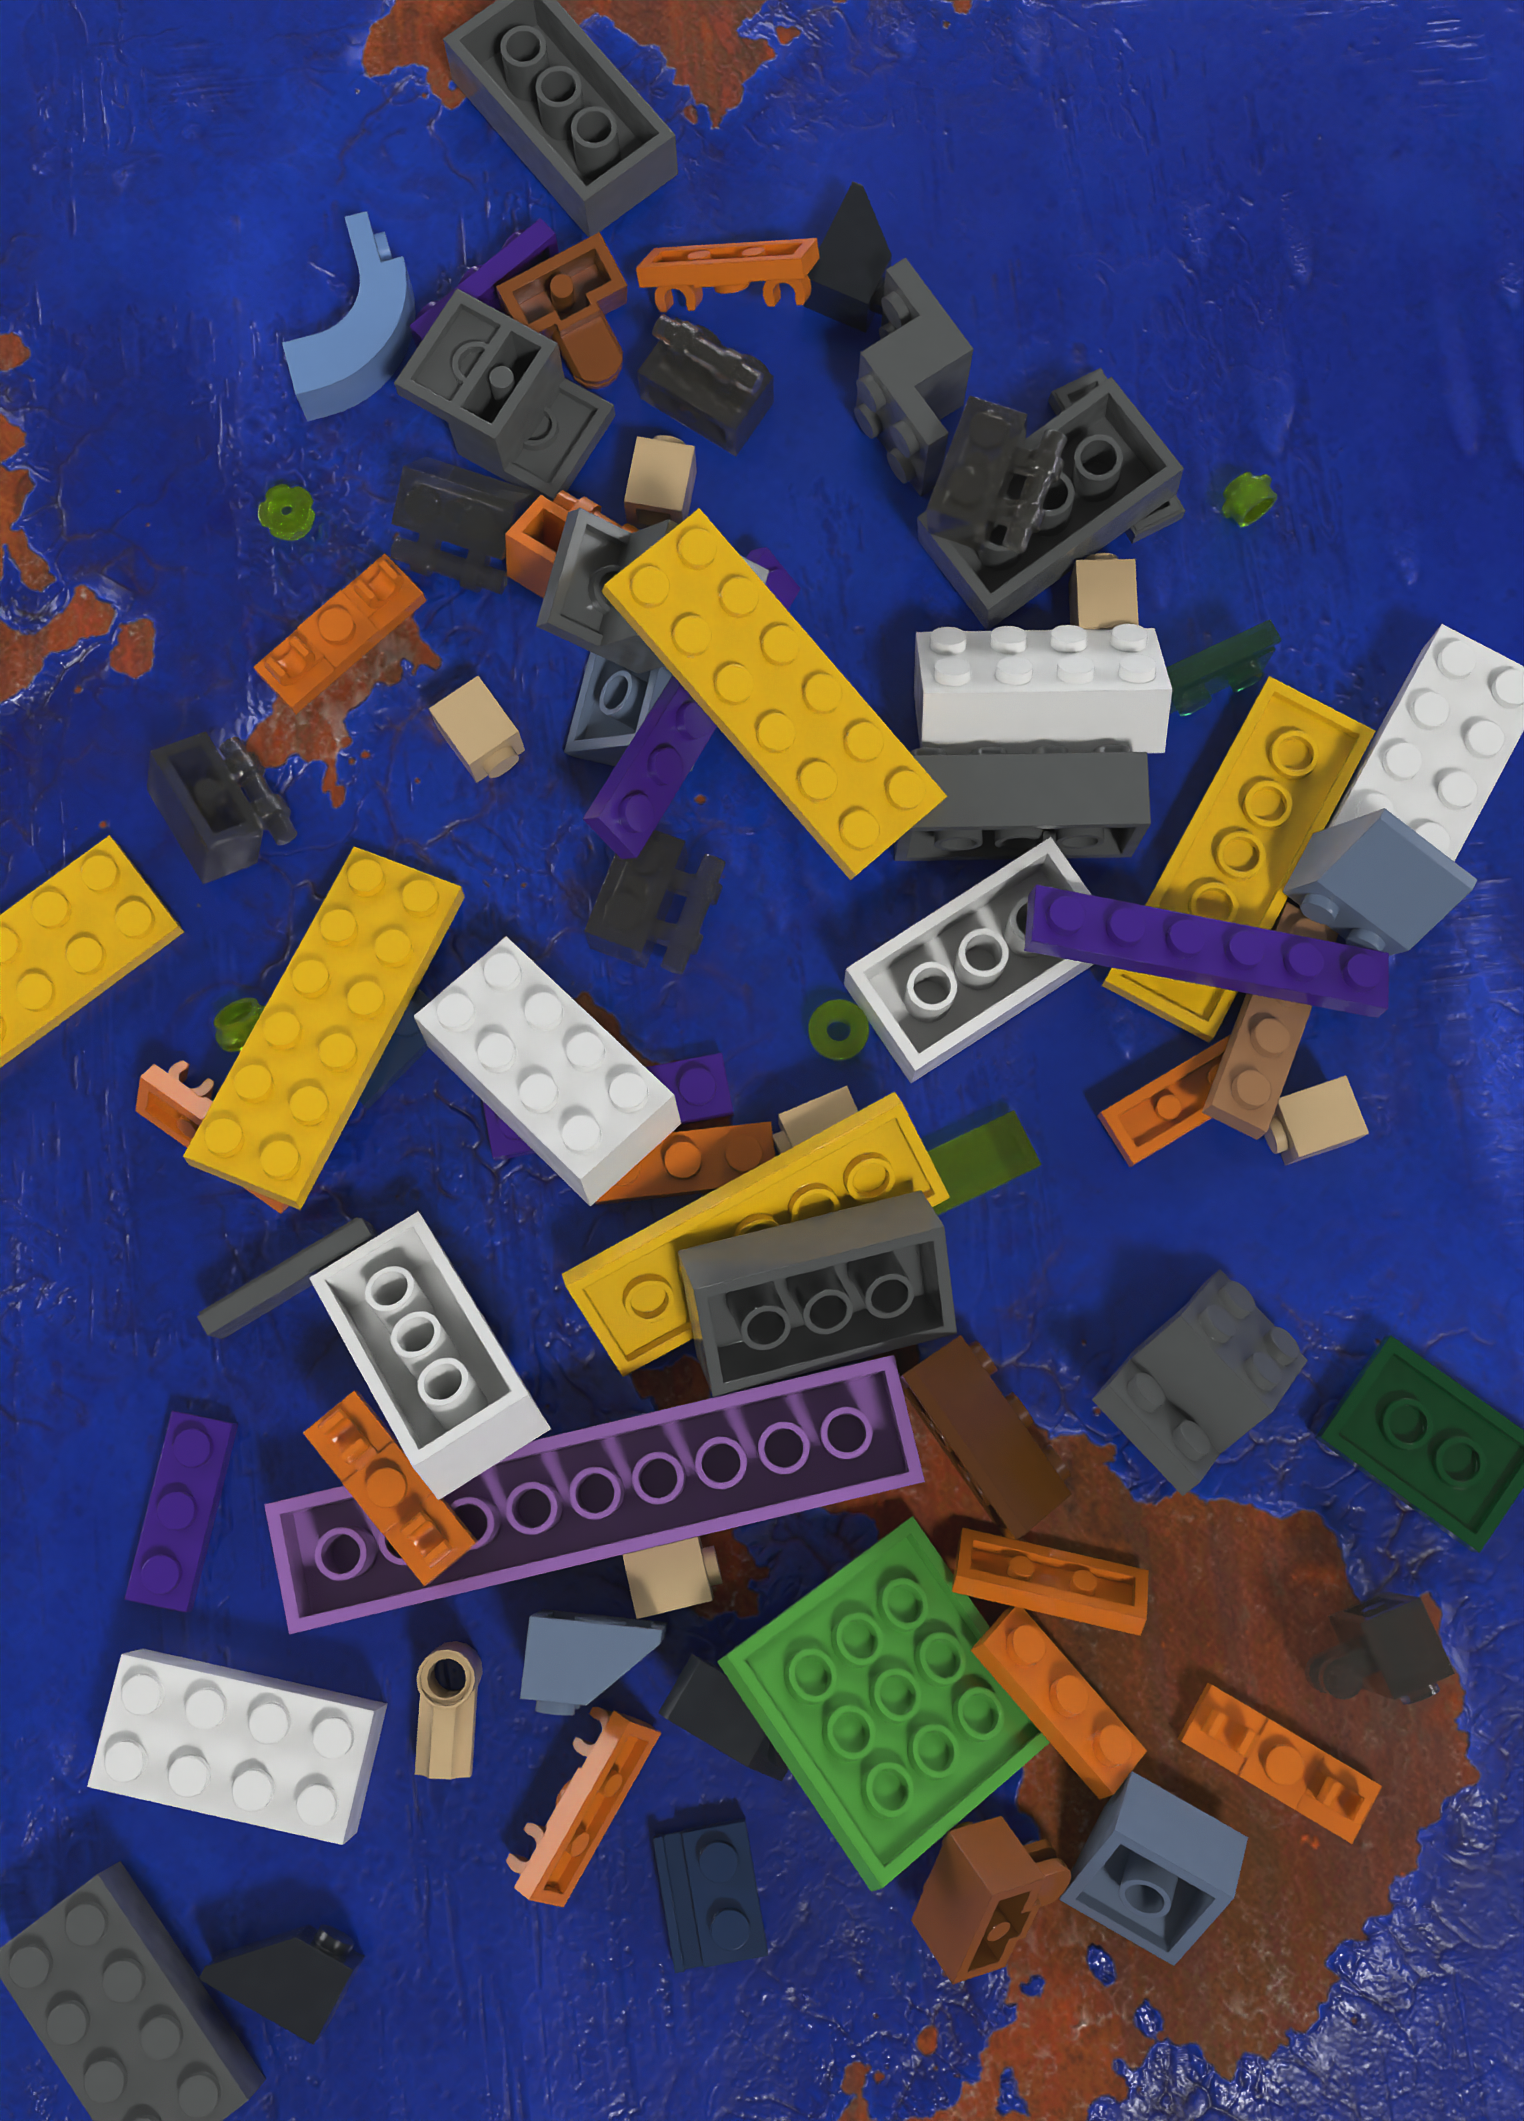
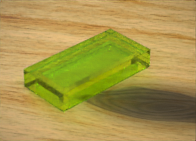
M1014 1110L927 1151L950 1196L949 1199L932 1208L937 1216H940L1036 1170L1042 1165Z

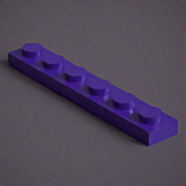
M767 547L751 550L746 559L769 570L765 585L788 610L801 588ZM673 675L583 817V820L621 859L638 857L717 727Z
M1035 885L1028 895L1024 951L1375 1018H1378L1388 1010L1389 953L1042 885Z

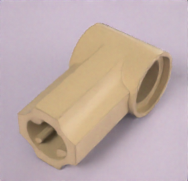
M458 1641L444 1643L432 1651L419 1666L417 1686L420 1692L415 1775H422L429 1779L449 1780L472 1776L477 1693L483 1670L481 1659L476 1650L466 1643ZM452 1659L461 1664L466 1675L464 1687L453 1691L443 1688L435 1678L437 1661Z

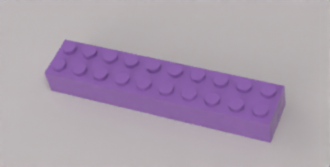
M891 1355L533 1440L443 1497L478 1543L427 1586L420 1582L345 1486L264 1505L289 1634L914 1485L925 1482L895 1357Z

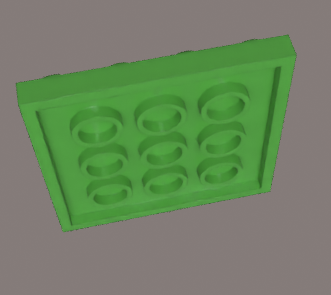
M913 1516L902 1522L717 1661L871 1892L884 1888L1050 1743L970 1651L990 1627L969 1596L952 1592L953 1573Z

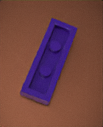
M541 218L526 230L516 231L506 240L502 250L484 265H476L469 269L461 278L459 285L440 301L435 300L425 305L418 313L415 321L409 325L416 348H418L456 289L467 293L502 313L503 310L499 305L496 286L559 254L556 233Z
M179 1411L171 1412L125 1600L185 1613L193 1611L238 1424Z

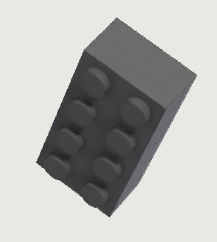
M496 0L443 38L453 82L588 237L602 231L678 175L676 136L557 0Z
M1110 377L918 516V539L988 631L1073 570L1076 560H1084L1086 557L1095 554L1174 497L1178 492L1184 468L1115 380Z
M1119 744L1099 746L1093 750V753H1069L1068 748L1057 745L1035 748L1032 750V754H1007L1005 748L995 746L976 748L970 752V755H946L945 750L933 747L912 750L910 752L912 756L943 790L947 797L894 843V861L1017 859L1050 837L1065 858L1132 857L1151 824L1147 752H1130L1128 746Z
M921 1190L678 1251L696 1355L713 1397L957 1334L945 1228Z
M121 1861L97 1874L0 1948V1979L93 2121H223L246 2103L266 2080Z

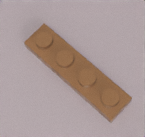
M1288 902L1284 904L1271 929L1273 931L1335 943L1338 937V933L1327 925L1310 920L1301 912L1299 907ZM1246 993L1202 1113L1256 1140L1266 1134L1313 1006Z

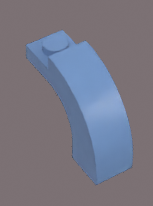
M367 211L345 217L360 274L359 292L352 309L339 323L323 332L282 343L295 394L307 422L343 412L372 396L392 377L400 366L412 339L409 325L415 321V298L404 257L392 258L385 231L374 234Z

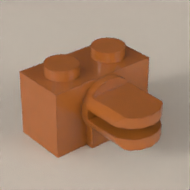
M600 232L496 286L499 305L504 314L558 343L559 351L573 377L579 384L588 389H601L608 387L617 379L622 370L623 350L605 315L627 303L628 285Z
M1002 1816L975 1824L970 1821L963 1822L948 1831L942 1840L941 1850L929 1878L924 1883L923 1893L911 1919L952 1985L1006 1967L1017 1941L1026 1938L1039 1907L1055 1902L1064 1893L1071 1881L1072 1875L1069 1868L1062 1859L1056 1858V1851L1048 1839L1022 1845Z

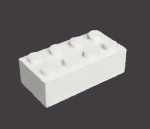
M1121 624L1113 629H1083L1075 625H1061L1053 630H1023L1015 626H1001L992 631H963L955 627H941L932 632H916L914 700L920 748H940L946 751V755H970V752L976 748L995 746L1005 748L1007 754H1032L1031 752L1035 748L1057 745L1068 748L1069 753H1093V750L1099 746L1119 744L1128 746L1130 752L1165 753L1172 687L1155 628H1143L1135 624Z
M1441 624L1421 650L1325 829L1385 808L1451 860L1455 861L1524 731V666Z
M1051 837L846 968L844 986L910 1083L921 1078L1094 965L1024 951L1028 895L1035 885L1092 895Z
M507 936L414 1015L427 1046L590 1207L681 1124L675 1095Z
M419 1211L309 1278L410 1464L438 1500L551 1429L445 1251Z
M148 1649L121 1654L87 1787L343 1845L358 1831L388 1703Z

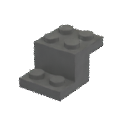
M904 258L886 269L884 297L881 300V327L879 328L881 340L860 352L859 377L856 381L858 389L857 403L854 413L864 433L871 439L877 436L888 451L887 460L896 477L904 484L909 481L920 497L940 485L948 431L939 420L964 405L973 347L909 261Z
M459 289L455 290L394 382L398 395L448 422L457 453L460 456L538 498L540 495H543L552 502L560 491L564 490L567 492L616 416L612 403L564 377L558 343Z
M582 508L568 512L536 627L638 674L665 667L603 595L602 590L605 583L679 524L668 519L630 533ZM742 557L763 583L766 584L769 570Z
M1219 1269L1202 1284L1182 1309L1135 1348L1094 1396L1092 1401L1175 1489L1184 1496L1202 1481L1223 1451L1274 1411L1308 1360L1300 1352L1295 1339L1286 1330L1276 1327L1255 1306V1301L1250 1292L1240 1283L1231 1281Z

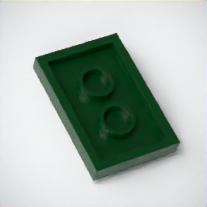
M1391 1335L1382 1339L1315 1437L1471 1552H1481L1524 1488V1430Z

